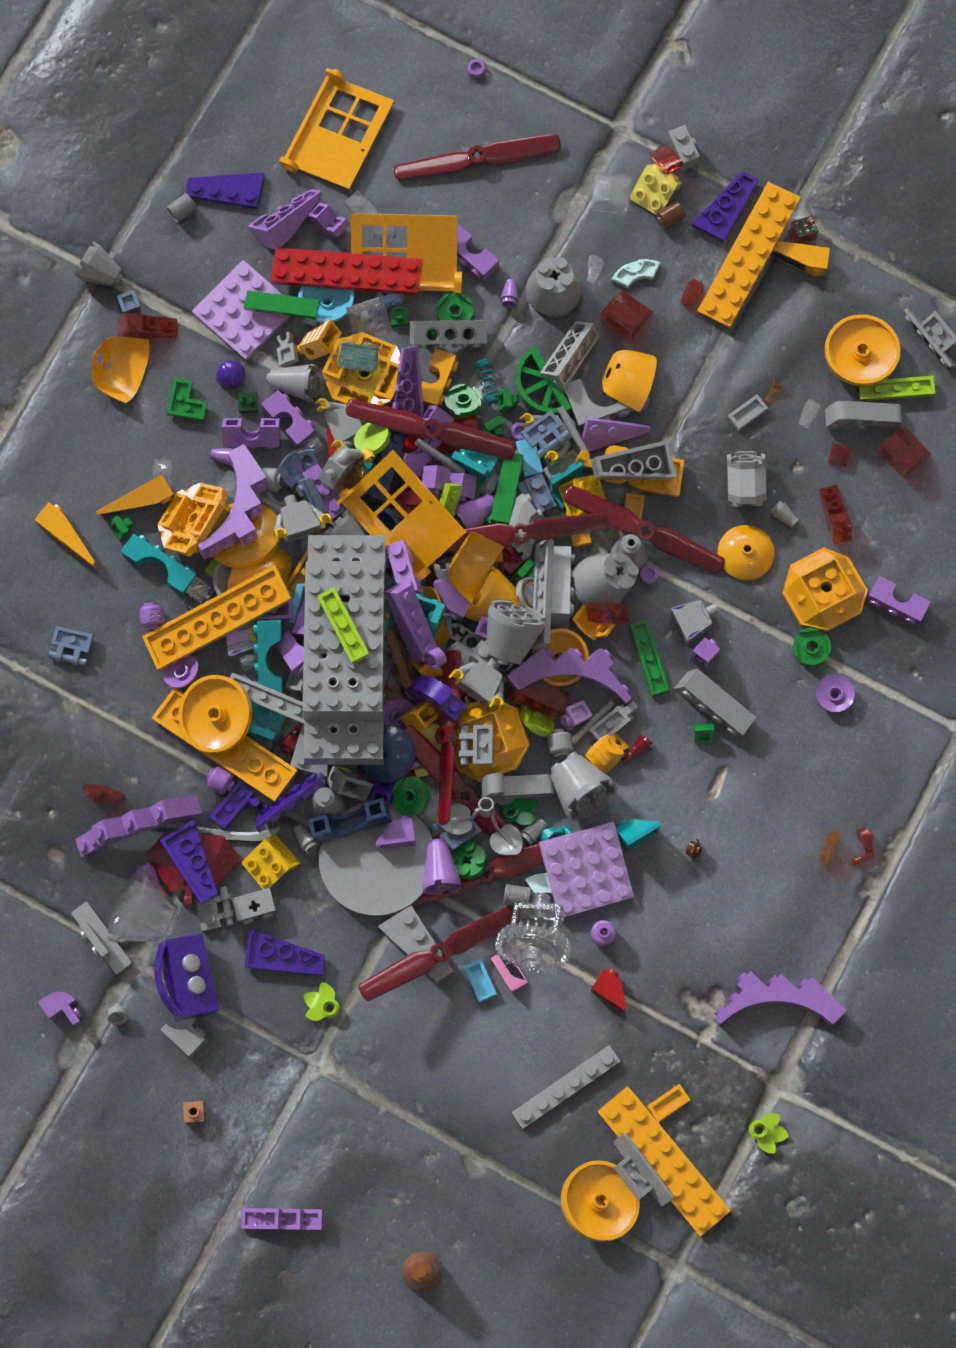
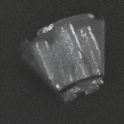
M140 868L128 881L131 885L126 893L122 891L112 913L108 926V933L111 934V937L108 936V940L112 942L163 941L166 935L170 937L173 933L174 925L172 924L174 919H177L181 909L176 906L146 869Z

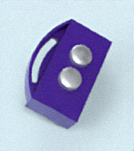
M196 934L166 939L158 944L154 964L155 983L161 1000L174 1016L175 1021L207 1016L219 1011L203 935ZM161 962H162V966H163L164 981H165V985H166L168 994H167V992H166V990H165V988H164V984H163V981H162Z

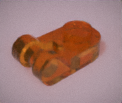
M362 460L354 462L353 470L344 479V489L348 488L350 490L368 474Z
M832 830L826 835L819 857L820 863L827 865L828 861L832 862L835 851H833L834 844L841 838L838 830Z

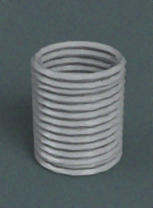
M185 193L169 204L167 210L173 219L179 223V221L197 210V207L190 196Z
M506 884L503 904L528 908L531 887Z

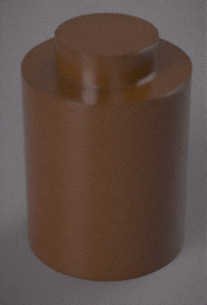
M675 201L657 213L656 221L660 227L664 226L667 229L685 218L686 214L682 206Z

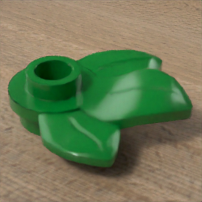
M515 798L512 803L502 809V819L507 823L516 822L521 826L535 823L536 818L532 814L536 810L537 800ZM510 812L514 813L513 816H508Z

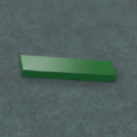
M247 290L244 310L317 319L320 300Z
M515 453L512 459H503L490 522L509 525L524 455Z
M648 619L630 624L629 627L651 698L669 693L670 689Z

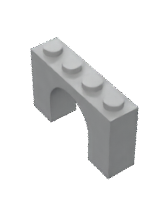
M581 378L569 382L565 389H563L564 396L572 407L571 413L578 431L584 430L586 417L612 420L616 417H626L630 412L635 411V409L619 401L608 407L594 404L588 398ZM648 397L641 411L645 410L647 408L646 406L649 405Z

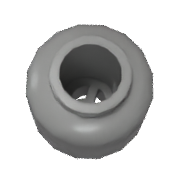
M261 469L268 482V487L262 492L277 493L280 491L285 481L282 479L279 469Z
M555 729L547 737L548 752L554 755V758H564L572 752L571 734L564 732V729Z

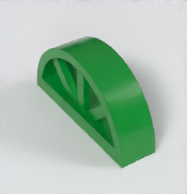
M536 346L532 347L523 355L517 366L516 389L521 402L536 415H545L551 410L555 416L557 415L561 418L557 408H548L552 395L558 407L564 406L568 415H570L572 407L562 390L557 387L554 379L541 377L540 372L546 363ZM531 360L537 370L526 368L525 366ZM523 373L542 378L543 380L524 390L521 384V375ZM547 386L542 406L536 404L528 397L531 393Z

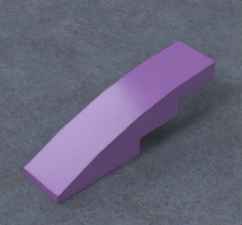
M241 1208V1229L324 1230L325 1210Z

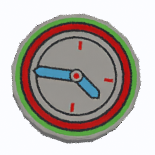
M526 577L520 580L516 587V596L519 597L521 601L519 605L523 608L528 606L533 609V577Z

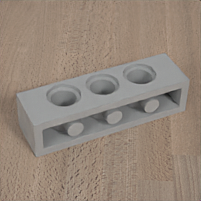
M485 320L410 321V344L416 345L418 348H427V344H434V348H445V344H452V347L456 348L463 347V344H470V347H482V344L487 343V321ZM432 329L434 331V337L429 340L427 338V332L428 330ZM448 329L452 331L450 339L445 337V332ZM466 329L470 330V337L468 339H465L463 336V332Z

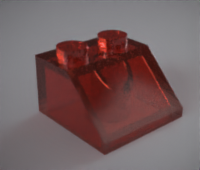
M622 291L613 297L604 308L601 320L631 341L652 315L653 311L625 291Z
M907 427L893 433L880 444L878 449L882 457L902 478L931 455Z

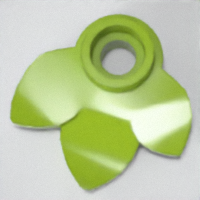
M321 982L319 993L308 992L303 995L305 1003L310 1008L305 1015L308 1019L320 1021L324 1017L334 1018L338 1015L340 1006L335 1000V991L327 983ZM328 1005L334 1007L332 1012L326 1010Z
M775 1113L766 1114L761 1120L753 1121L749 1127V1133L752 1138L757 1140L759 1148L770 1154L776 1152L775 1143L781 1142L789 1136L787 1131L778 1125L780 1115ZM757 1126L762 1128L761 1134L756 1133L755 1128Z

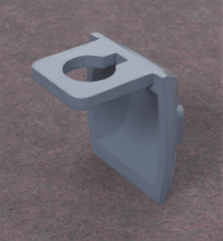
M312 449L300 452L294 450L283 459L279 466V472L285 483L293 487L296 485V481L303 478L302 473L306 469H310L320 463ZM305 455H309L313 459V463L303 462L302 459Z

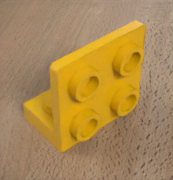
M594 475L576 478L558 486L568 516L587 514L564 501V494L570 485L606 499L599 479H595Z
M277 834L265 838L242 861V865L262 889L271 888L286 872L295 869L300 864Z

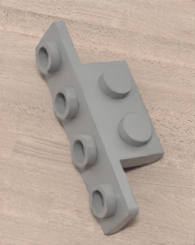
M907 308L904 310L907 314L905 317L909 323L917 326V333L923 339L926 338L930 342L929 348L935 354L938 352L942 357L940 359L942 364L946 368L954 369L956 364L947 355L946 351L956 344V334L939 313L934 311L921 322L911 309Z
M88 902L83 903L72 911L71 914L82 929L80 932L86 942L88 940L91 941L94 945L91 949L97 957L101 955L115 974H119L132 964Z
M626 1133L613 1142L625 1158L614 1167V1170L637 1200L641 1199L649 1191L660 1206H664L674 1198L670 1190Z

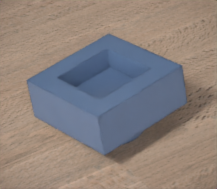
M135 290L117 295L123 315L141 309Z

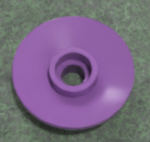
M189 655L166 667L163 677L167 685L172 688H183L189 685L198 674V661L194 656Z
M836 674L824 677L816 689L818 703L822 708L830 712L846 710L852 704L855 696L852 683L844 676ZM836 692L838 694V697L833 698L831 696V693Z
M396 698L387 702L384 705V725H395L403 730L407 728L401 717L413 707V704L403 698ZM398 712V716L393 718V715Z

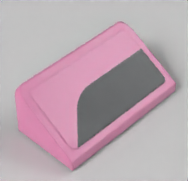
M508 949L491 958L511 993L528 983Z

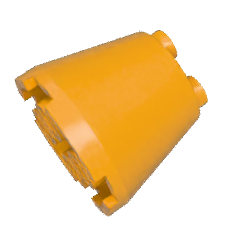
M492 566L464 617L476 622L480 621L482 615L488 617L489 606L494 600L512 601V605L520 606L519 602L521 601L516 596V587L498 569Z

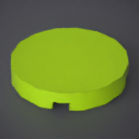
M366 423L356 432L354 445L361 452L366 448H370L373 454L376 455L389 444L391 432L388 428Z
M528 703L520 710L522 722L533 733L545 737L549 736L555 728L552 717L550 715L548 717L545 714V709L539 705Z

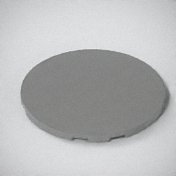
M364 803L351 807L343 812L342 815L358 810ZM391 803L389 809L392 821L397 820L401 816H408L413 819L416 845L377 850L376 841L390 823L324 842L320 845L319 869L327 890L339 904L357 914L365 916L392 915L411 906L424 894L422 885L428 844L431 843L432 837L420 818L416 815L401 814L393 803Z

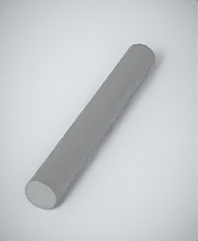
M565 407L557 408L580 452L582 450L588 451Z
M418 438L416 440V446L455 472H465V468L421 439Z
M611 700L572 736L573 745L615 706Z

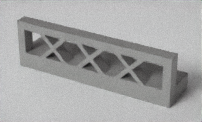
M574 322L541 370V377L554 379L559 389H565L600 337L594 323ZM578 328H583L582 331L575 334ZM575 340V342H574L573 344H571V345H569V346L566 347V345H567L568 343H570V342H572V341ZM566 353L565 357L558 359L559 356ZM557 367L554 372H549L550 369Z

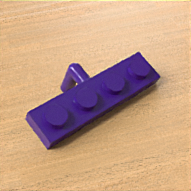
M240 779L212 813L210 819L226 830L247 803L254 809L261 807L259 800L253 798L257 790Z

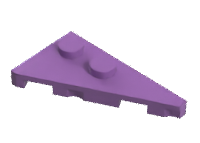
M586 417L582 440L590 452L650 432V426Z

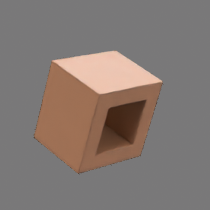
M204 1101L183 1102L184 1123L206 1122ZM192 1108L197 1109L196 1115L190 1114Z

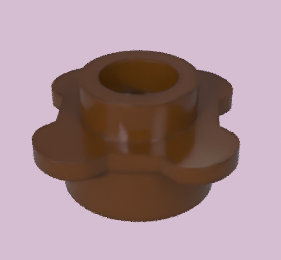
M698 839L696 841L691 840L686 849V855L695 860L702 852V846Z

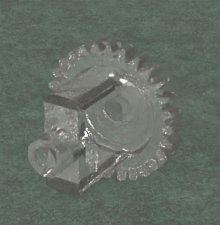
M537 892L532 894L530 903L514 904L511 926L507 925L501 929L495 943V950L498 951L497 955L502 956V960H507V964L514 963L513 967L521 966L520 970L527 968L528 972H531L532 969H535L539 973V969L547 972V969L554 971V968L560 969V966H565V962H568L571 946L564 933L561 934L564 908L561 904H550L551 898L549 895ZM534 919L555 921L554 927L550 926V928L546 930L545 923L542 925L541 928H539L538 922H535V925L531 926L530 921H528L527 925L524 926L523 922L520 920Z

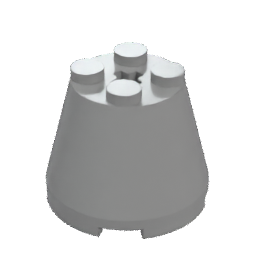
M553 257L541 262L531 273L526 285V295L529 304L534 310L536 309L538 312L547 315V317H562L572 312L580 301L582 284L579 276L566 259Z
M622 552L589 556L580 561L574 569L572 578H574L576 588L575 594L587 608L593 611H609L622 602L634 585L639 573L638 567Z
M494 600L488 609L485 654L498 658L497 662L503 665H508L509 662L520 665L543 631L545 617L528 606L523 608L518 605H512V601Z
M576 752L569 754L563 762L556 763L551 767V780L565 815L572 822L577 818L582 817L585 820L595 815L608 804L606 800L610 795L616 794L617 785L615 782Z

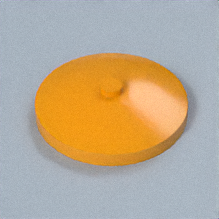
M853 315L842 319L830 330L825 343V359L830 370L840 380L854 386H872L886 380L894 372L900 358V343L894 330L883 320L870 315Z
M234 503L228 505L230 511ZM261 504L263 513L257 518L250 519L256 529L258 538L253 543L242 547L236 542L233 546L219 551L213 558L219 563L233 568L255 566L268 559L275 552L281 540L279 538V542H276L274 531L276 514L269 507Z
M209 675L198 679L186 690L180 702L178 716L181 731L191 745L205 752L220 753L234 748L246 736L251 725L252 705L246 690L237 681L221 675Z
M590 1161L577 1167L565 1180L561 1192V1207L568 1224L576 1233L595 1242L612 1241L627 1233L636 1222L640 1208V1199L637 1200L614 1170L616 1165L607 1161Z

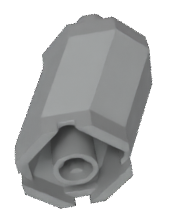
M738 451L734 453V457L728 454V501L732 502V506L741 507L744 504L762 506L763 501L767 500L765 454L761 453V457L757 456L755 451Z
M521 494L517 497L509 525L515 526L519 523L527 525L545 518L540 509L535 510L536 506L529 494ZM519 529L515 535L523 538V534H526V532H522V529ZM529 539L524 544H517L515 542L510 544L518 556L526 563L528 559L531 560L537 539Z

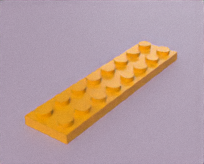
M770 182L766 184L697 310L699 314L731 329L801 201L800 196Z
M274 565L142 637L157 670L160 671L293 599L278 567Z
M173 688L153 715L152 720L195 748L184 737L179 724V706L184 694ZM245 736L237 746L225 752L211 753L195 748L273 802L283 794L298 773L297 769L248 736Z
M628 1086L597 1111L618 1138L624 1133L629 1136L674 1196L671 1200L672 1204L700 1237L731 1211Z

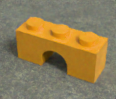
M435 348L429 363V371L437 373L440 378L432 384L422 381L424 407L428 408L429 405L443 406L446 397L444 395L445 390H449L452 383L450 377L452 372L456 373L459 365L455 354Z

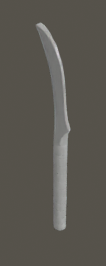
M179 822L163 827L177 830L186 823ZM195 825L198 833L223 835L226 840L253 842L263 841L265 838L277 834L280 830V826L260 833L235 832Z

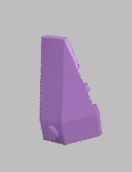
M310 189L292 199V204L277 207L276 213L270 216L265 214L247 227L266 248L275 250L276 248H282L297 231L323 193L319 190Z
M415 345L401 349L393 408L413 412L422 418L424 409L418 346Z

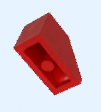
M610 968L608 971L603 969L592 986L591 991L624 1012L626 1002L621 979L618 978L619 974Z

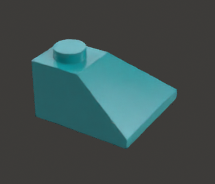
M624 819L616 825V831L621 844L626 851H629L658 833L662 825L657 821L638 819L627 821Z

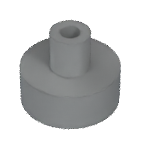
M115 1004L108 1010V1021L111 1024L121 1025L127 1021V1009L120 1004Z

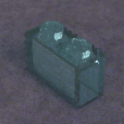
M344 340L338 348L337 368L375 372L378 364L379 347H374V344L369 342L359 345L355 344L353 340Z

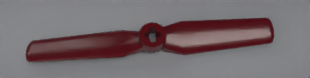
M555 133L498 141L484 148L475 145L468 152H451L395 165L394 175L400 180L459 171L472 165L480 166L483 163L503 165L559 152L561 142L559 136ZM476 152L480 155L479 159L475 157Z
M350 399L346 405V415L407 435L424 434L425 437L432 439L436 437V439L450 447L509 460L513 458L516 451V443L514 441L457 423L440 424L435 419L426 421L413 412L356 399ZM434 424V428H436L437 431H434L432 434H430L429 429H427V426Z
M570 485L564 494V501L587 514L606 513L609 519V526L621 532L636 533L640 539H648L662 552L714 574H718L724 566L725 559L720 555L669 528L654 527L650 521H641L627 508L573 485ZM648 525L649 534L645 533L642 535L641 526L645 527Z
M606 513L544 518L527 525L519 523L513 526L495 523L464 529L466 533L444 553L457 552L471 532L506 546L512 542L524 544L529 539L548 540L605 530L609 526V519ZM519 529H522V532H526V534H523V538L515 535Z
M449 650L445 652L447 661L443 664L442 683L453 690L452 694L461 700V689L456 687L458 684H455L457 680L454 677L449 678L455 669L461 667V651ZM439 710V727L435 732V741L441 745L438 824L446 825L450 821L454 770V729L458 730L460 716L453 722Z
M408 726L404 730L414 742L417 761L439 785L441 753L414 726ZM454 766L452 794L456 795V799L460 804L469 808L470 816H472L475 809L478 808L480 798L476 796L472 786L465 784L460 771ZM468 790L470 792V799H463L461 791L466 792ZM494 811V817L501 830L507 824ZM478 813L473 819L490 837L497 832L491 817H482Z
M539 844L523 848L518 855H501L490 864H486V870L491 871L487 879L484 876H479L474 880L462 879L460 880L461 889L451 894H449V890L443 891V895H428L424 893L411 906L415 907L467 892L480 882L489 884L495 878H512L543 866L544 862Z
M506 906L453 931L442 943L432 945L430 950L413 952L360 983L359 991L365 1000L371 1001L427 974L436 963L445 962L450 956L463 954L515 922V914L512 908ZM438 949H443L442 957L437 956Z

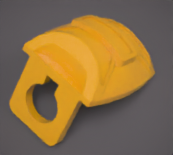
M582 605L572 618L575 625L594 641L597 638L607 637L616 625L614 621L609 622L601 611H593L585 605Z
M617 733L611 736L607 734L594 743L585 756L593 765L607 773L619 762L624 755L623 751L627 750L629 746Z

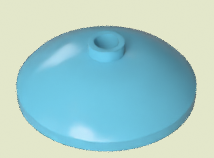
M301 287L298 297L320 300L317 319H310L317 323H324L329 319L333 322L342 319L348 314L354 303L353 290Z

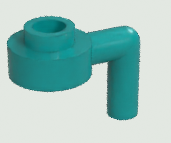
M566 825L557 830L553 827L547 828L542 832L540 841L570 834L573 831Z

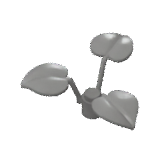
M509 772L503 774V777L510 776ZM483 797L479 800L478 808L475 809L472 816H470L468 807L462 804L452 805L449 823L440 825L442 829L450 834L464 835L471 831V820L479 813L482 817H491L497 831L490 838V846L494 852L500 855H518L522 850L523 843L519 830L510 824L504 825L500 830L494 817V805L496 803L500 806H506L512 803L515 798L492 800L489 797Z

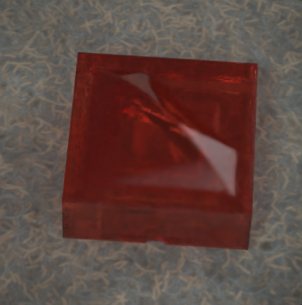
M833 443L828 462L846 467L851 447Z

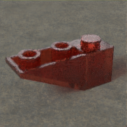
M123 313L117 319V337L152 339L178 336L177 318Z
M838 486L820 488L819 494L833 544L852 541V524Z
M555 686L519 689L509 694L508 698L514 700L517 704L529 707L532 711L540 712L550 719H556L566 714L569 693Z

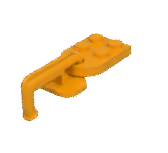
M613 445L607 448L605 455L628 450V448ZM582 450L577 456L575 463L582 462L585 468L593 469L591 465L592 459H589V452ZM672 458L677 477L672 481H606L616 484H623L628 481L637 490L678 498L685 460Z

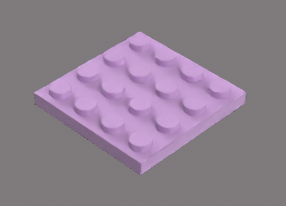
M242 260L192 310V314L241 358L247 361L290 316L244 310L247 290L283 294Z
M614 822L538 842L558 918L634 897Z

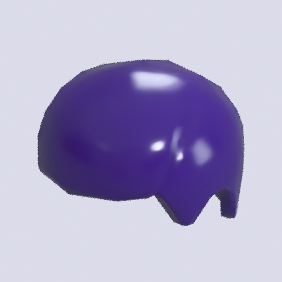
M227 360L218 366L215 374L216 381L222 388L234 389L243 383L245 369L239 362Z

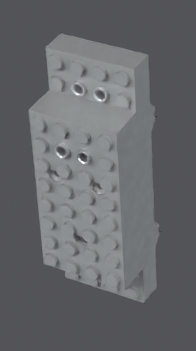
M308 535V561H306L303 664L305 765H383L385 535ZM334 587L339 597H350L349 602L342 603L370 654L369 657L353 665L317 598L318 595ZM335 680L337 683L331 686L329 682ZM351 680H355L357 683L356 685L351 686L349 682ZM332 727H336L338 730L337 732L332 733L330 729ZM352 727L357 728L355 733L350 732Z

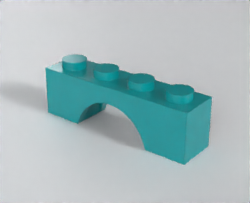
M133 534L120 551L124 558L138 567L147 562H158L164 565L168 570L167 583L169 587L183 597L187 595L198 579L193 568L188 565L184 567L180 564V560L173 555L167 556L164 554V549L158 545L152 546L149 544V540L141 534L139 536Z
M282 619L258 620L257 624L254 625V636H257L258 644H254V654L258 655V663H255V674H258L259 682L256 683L283 694V676L275 673L270 668L267 660L269 648L282 639Z

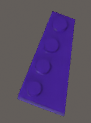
M742 171L726 187L724 192L692 222L691 226L724 243L759 179Z
M264 173L188 178L185 193L191 199L258 209L265 175Z
M322 772L317 775H310L305 783L295 785L291 788L290 793L285 796L282 794L270 806H263L258 811L255 825L259 833L265 829L264 825L271 820L274 823L278 820L283 810L290 811L298 804L299 798L304 800L325 785L326 778Z
M194 820L162 838L160 842L199 903L203 905L218 896Z
M249 928L245 968L323 976L325 955Z

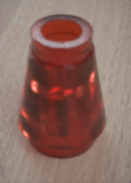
M692 278L691 281H688L680 302L690 307L704 292L703 288L705 285Z

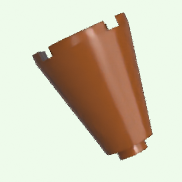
M420 1251L413 1253L406 1259L402 1268V1276L410 1289L416 1292H428L439 1284L442 1278V1266L433 1254Z

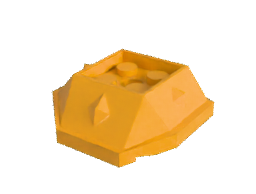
M363 332L337 339L322 371L332 400L342 404H347L350 399L382 406L391 403L395 395L400 352L397 346ZM362 372H368L369 376L361 377L360 374Z
M204 483L194 485L186 491L176 492L157 524L161 532L164 548L170 552L191 557L193 553H199L198 544L209 538L220 528L230 513L227 501L228 492L221 487Z
M822 548L790 565L782 595L800 626L817 628L828 632L861 615L868 589L849 557ZM827 585L830 587L831 591L824 592L821 589V586Z
M479 701L468 704L460 715L458 730L454 729L455 740L453 743L456 768L461 773L479 782L488 774H506L517 770L530 747L518 708L505 702L500 711H497L498 707L492 705V707L488 705L486 707ZM473 725L494 726L493 765H474L473 757L468 758V765H460L459 751H461V741L459 740V734L461 733V726H469V733H473ZM473 740L468 741V750H473Z

